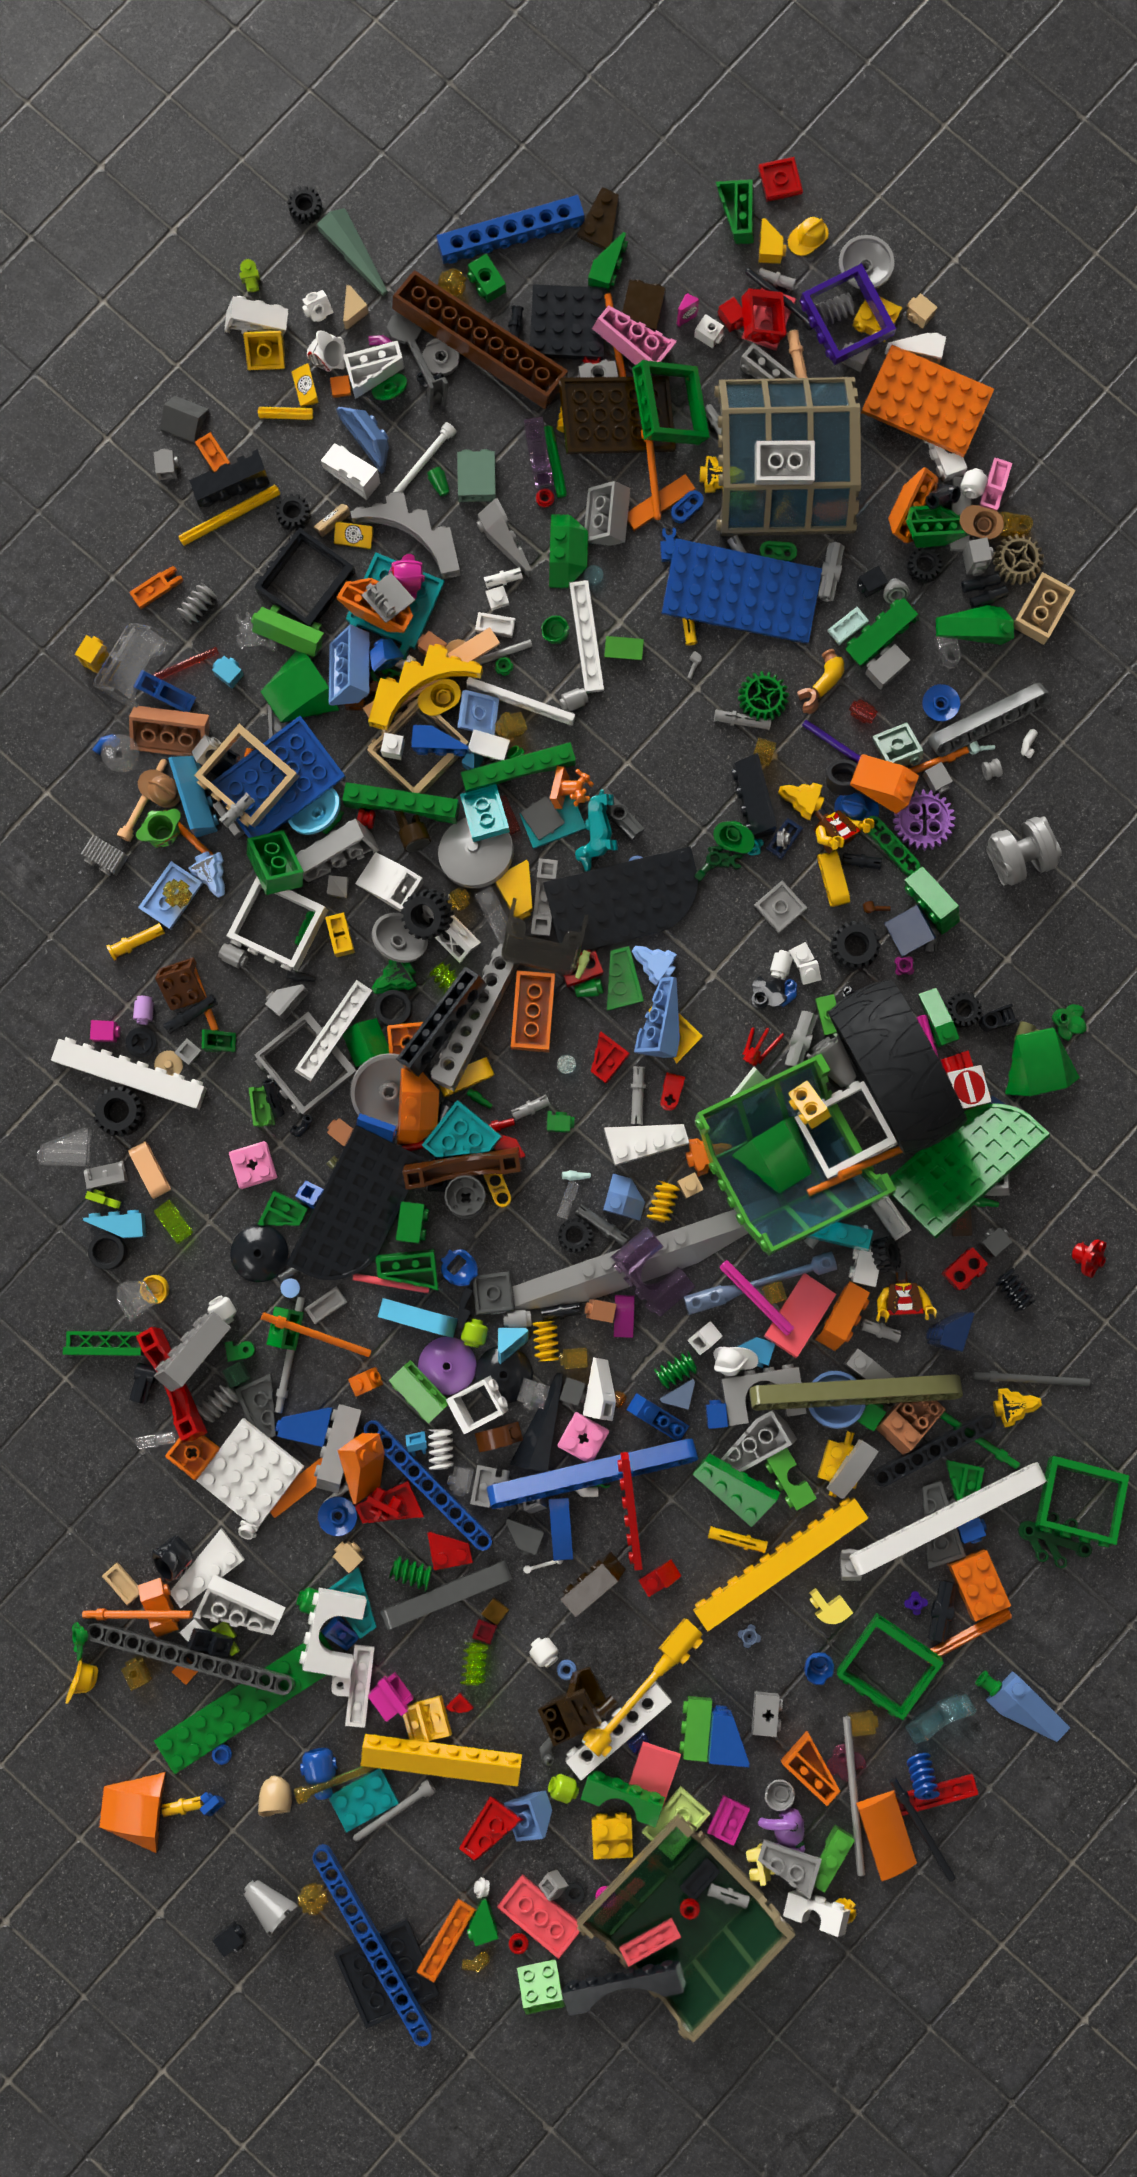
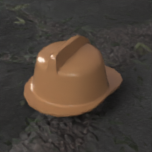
M979 505L966 507L960 515L961 528L969 535L975 537L996 538L1001 534L1004 527L1003 518L997 511Z
M156 769L147 770L140 775L138 779L139 791L152 802L161 807L170 808L180 801L181 798L176 782L171 777Z

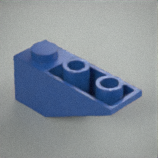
M413 725L411 747L417 754L428 755V753H435L439 756H446L447 753H454L455 756L471 754V750L467 745L434 726Z
M637 1393L626 1409L676 1441L682 1439L689 1425Z

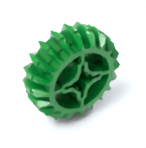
M760 671L759 677L756 673H753L752 678L748 676L746 677V682L741 683L742 688L738 691L741 695L738 696V701H742L739 707L745 708L744 714L750 712L749 717L757 716L756 721H759L760 717H763L764 721H767V717L773 721L774 715L780 717V711H785L784 705L788 704V700L785 698L789 696V693L784 692L787 690V686H781L783 679L777 681V674L772 678L770 677L771 672L764 676V672ZM763 684L770 685L773 688L768 689ZM753 686H756L757 694L753 695V697L749 699V690ZM778 694V703L771 708L770 699ZM760 695H766V700H763V698L761 699ZM754 705H760L764 710L758 709Z

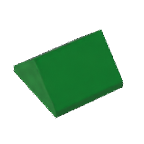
M377 1018L358 1022L343 1033V1038L356 1068L374 1056L389 1053V1046Z

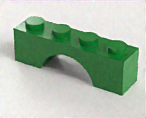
M591 1771L588 1775L581 1800L600 1806L608 1799H622L633 1807L637 1821L656 1828L666 1797L661 1796L657 1792L644 1790L638 1785L623 1782L619 1778H612L601 1771Z

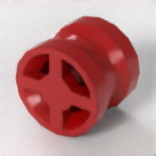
M360 808L357 820L369 829H373L375 810L365 811L363 808Z

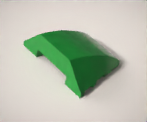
M297 650L261 690L262 696L280 723L293 721L299 716L304 719L307 716H318L330 711H339L337 705H329V686L309 656Z
M1053 1027L1016 1035L1012 1053L1013 1060L1008 1074L1009 1081L1005 1094L1021 1096L1038 1095L1068 1088L1080 1078Z
M795 1115L782 1120L731 1155L734 1159H738L748 1170L757 1174L762 1181L779 1194L812 1173Z

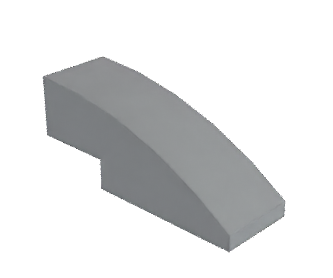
M859 1439L849 1456L847 1455L826 1489L844 1499L865 1473L879 1451Z

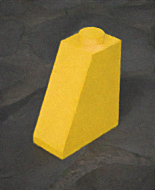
M525 860L510 868L495 882L515 920L521 919V921L530 917V913L533 912L529 862Z

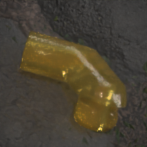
M481 1952L473 1960L463 1959L462 1970L481 1971L489 1963V1955L486 1952Z

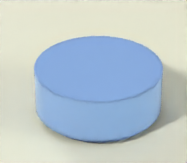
M289 1278L282 1282L280 1289L285 1297L293 1298L300 1293L301 1287L297 1280Z

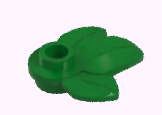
M1072 1004L1066 1009L1060 1008L1053 1013L1052 1021L1058 1026V1034L1062 1039L1070 1041L1072 1033L1081 1034L1086 1032V1023L1081 1018L1084 1012L1082 1006ZM1062 1014L1064 1016V1021L1061 1020Z
M75 1622L72 1626V1640L75 1645L73 1650L77 1653V1661H80L83 1655L84 1643L88 1640V1632L78 1622Z

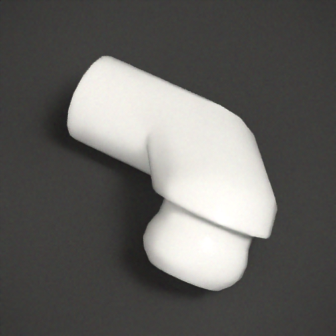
M1030 729L1023 739L1021 754L1027 758H1031L1035 752L1034 749L1030 748L1038 735V732L1034 729Z
M598 1487L575 1490L581 1497H598Z

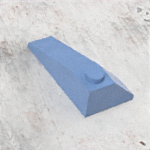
M666 977L660 979L652 998L653 1006L651 1011H647L645 1018H647L643 1029H639L635 1053L661 1058L677 1056L680 1040L677 978Z
M1013 1671L1004 1679L998 1692L993 1697L989 1696L986 1699L1001 1715L1056 1742L1070 1729Z

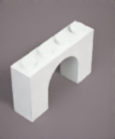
M319 1588L318 1593H314L312 1605H315L314 1613L310 1612L308 1624L311 1625L310 1631L305 1633L304 1644L307 1645L305 1652H301L299 1661L304 1671L350 1679L354 1661L353 1654L332 1651L324 1647L319 1640V1631L325 1621L335 1616L362 1620L367 1601L365 1596Z

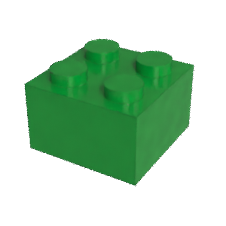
M401 1201L396 1235L397 1241L422 1244V1240H426L427 1229L424 1228V1222H428L429 1210L426 1209L427 1206L425 1204Z

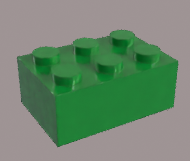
M284 830L247 838V856L266 895L303 886L304 871Z

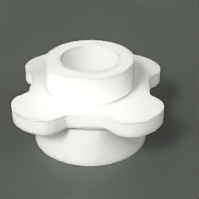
M246 1521L240 1522L241 1527H239L238 1533L242 1538L250 1540L257 1536L256 1531H258V1527L256 1525H251Z

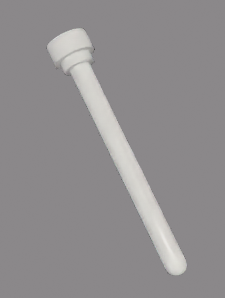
M444 423L439 437L393 492L402 493L444 441L453 438L457 430L450 423Z

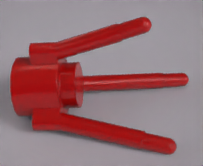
M752 1027L745 1050L742 1053L744 1055L743 1060L755 1067L758 1063L761 1064L763 1059L784 1037V1034H780L761 1055L762 1052L759 1049L770 1029L766 1028L756 1047H751L750 1049L755 1028Z

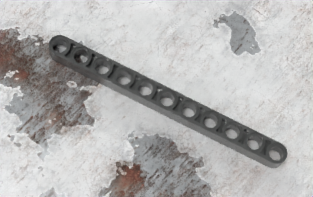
M94 1623L87 1628L88 1639L96 1643L280 1695H286L295 1688V1680L286 1674L226 1657L210 1656L208 1652L190 1650L187 1646L105 1623ZM95 1627H99L101 1629V1635L99 1637H96L94 1635ZM114 1632H117L120 1636V1640L117 1643L112 1639ZM133 1637L137 1638L139 1642L136 1648L131 1645ZM152 1642L157 1645L156 1653H152L149 1649ZM170 1648H173L176 1651V1656L174 1659L170 1658L168 1655V1650ZM189 1653H192L195 1657L193 1664L187 1661ZM208 1658L214 1662L212 1669H208L205 1665ZM226 1664L232 1666L233 1671L231 1674H227L224 1671ZM245 1669L251 1671L252 1676L250 1680L243 1677ZM264 1674L268 1675L271 1679L269 1685H265L262 1682ZM282 1680L289 1682L288 1690L281 1688Z

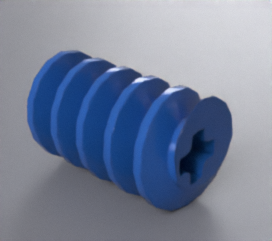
M929 1753L917 1754L907 1760L909 1774L911 1775L910 1779L913 1783L912 1788L915 1790L914 1796L922 1800L934 1799L940 1795L939 1791H933L938 1788V1784L932 1783L936 1781V1777L930 1776L934 1773V1769L928 1768L933 1764L932 1761L927 1760L931 1757Z

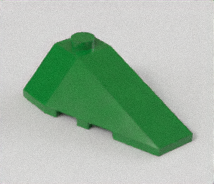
M986 605L937 617L936 637L1003 645L1014 639V620L1003 607Z

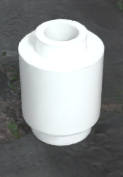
M779 950V953L774 954L770 968L772 977L785 980L786 976L789 975L793 960L790 952Z

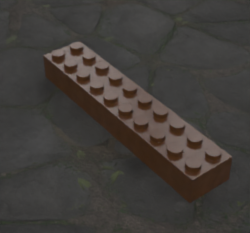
M415 270L393 295V310L544 409L547 408L560 391L559 379L567 378L568 370Z

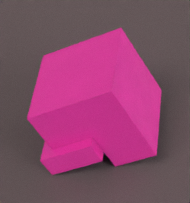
M396 1672L389 1677L384 1676L377 1683L378 1685L370 1690L367 1695L386 1722L397 1713L401 1716L405 1714L409 1709L407 1704L414 1698Z

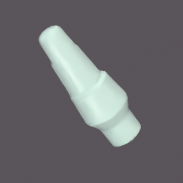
M573 1170L562 1172V1179L569 1181L584 1180L591 1177L590 1173Z

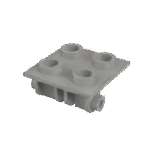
M389 573L375 585L368 584L366 586L367 591L362 594V597L385 623L415 601L392 573Z

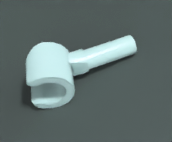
M977 741L967 746L972 755L980 751L995 749V745L979 746Z

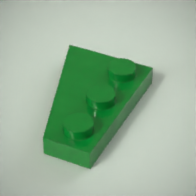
M629 946L612 950L610 953L607 1011L644 1002Z

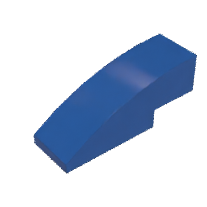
M141 670L134 685L135 688L183 712H190L196 699L195 696Z
M549 1499L554 1561L572 1560L569 1499Z

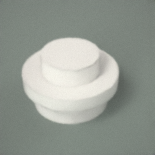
M480 1877L479 1881H476L474 1885V1893L477 1894V1898L487 1897L489 1892V1881L483 1877Z

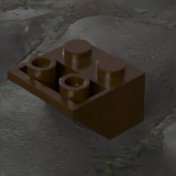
M567 1692L555 1697L537 1709L553 1746L586 1732L581 1730L566 1701Z

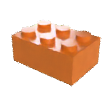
M982 1548L966 1555L964 1558L947 1564L955 1583H957V1588L968 1613L975 1622L1011 1606L987 1550Z

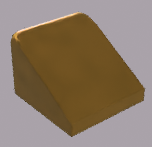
M493 1597L483 1610L482 1615L498 1625L509 1609Z

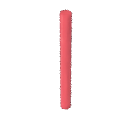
M359 1273L353 1275V1280L427 1294H429L430 1290L427 1287L386 1280Z

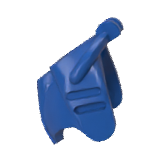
M463 1249L449 1250L448 1254L441 1259L443 1262L441 1273L450 1283L457 1286H466L470 1284L473 1278L477 1277L478 1268L476 1261L467 1251ZM457 1255H460L466 1260V1263L453 1275L447 1270V1266Z

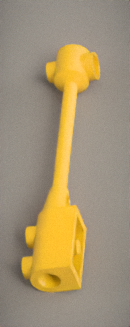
M684 1618L658 1649L664 1654L654 1667L653 1672L606 1728L589 1729L582 1738L585 1741L584 1744L598 1757L601 1754L605 1757L612 1750L610 1734L659 1676L661 1677L673 1666L678 1665L679 1662L683 1665L690 1657L688 1654L689 1650L692 1647L697 1649L703 1642L700 1638L703 1634L688 1619Z

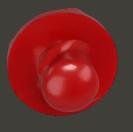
M1096 1239L1089 1246L1084 1245L1083 1242L1075 1245L1072 1251V1259L1075 1260V1263H1082L1081 1272L1083 1275L1093 1278L1097 1269L1104 1266L1106 1262V1257H1104L1107 1246L1106 1242Z

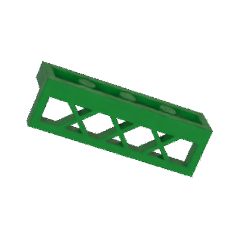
M66 1331V1347H63V1355L141 1356L144 1355L141 1347H132L127 1341L132 1336H137L142 1332ZM71 1335H79L84 1342L78 1347H71ZM94 1335H98L103 1340L98 1347H93L89 1342ZM113 1335L118 1336L123 1341L118 1347H113L108 1342Z

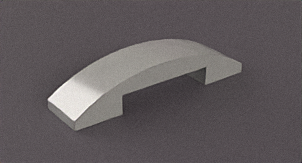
M539 858L531 934L550 936L552 916L543 882L556 879L558 860Z

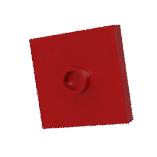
M794 157L758 165L766 202L803 193Z

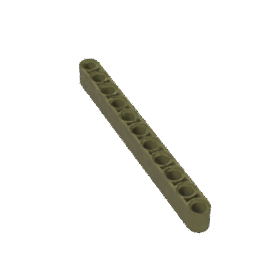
M959 1375L758 1385L749 1389L751 1407L753 1410L759 1411L954 1400L963 1396Z

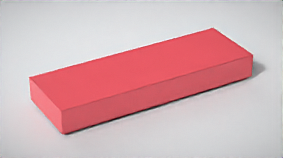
M670 1918L621 1945L619 1949L628 1967L682 1937L673 1919Z

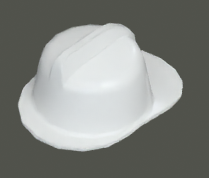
M718 1347L713 1352L716 1360L715 1371L726 1376L737 1375L740 1370L753 1369L758 1364L757 1355L747 1348Z

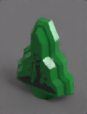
M389 959V964L383 969V975L376 979L371 989L375 994H383L389 990H410L417 986L412 977L416 972L409 962L402 963Z

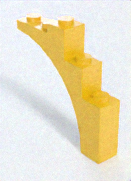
M429 645L423 666L416 661L404 662L399 683L393 678H380L368 719L369 726L388 731L392 719L400 706L411 694L421 687L436 680L449 677L467 676L481 679L483 673L482 666L475 661H469V663L461 661L462 659L456 656L449 658L448 649H445L443 645Z

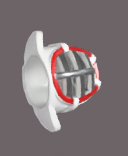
M320 330L316 333V338L308 348L307 357L313 365L327 372L332 369H344L346 367L343 356L346 350L344 340L341 337H335L328 332Z

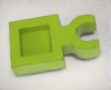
M94 1189L93 1192L87 1191L85 1199L117 1209L120 1208L121 1201L105 1197V1192Z

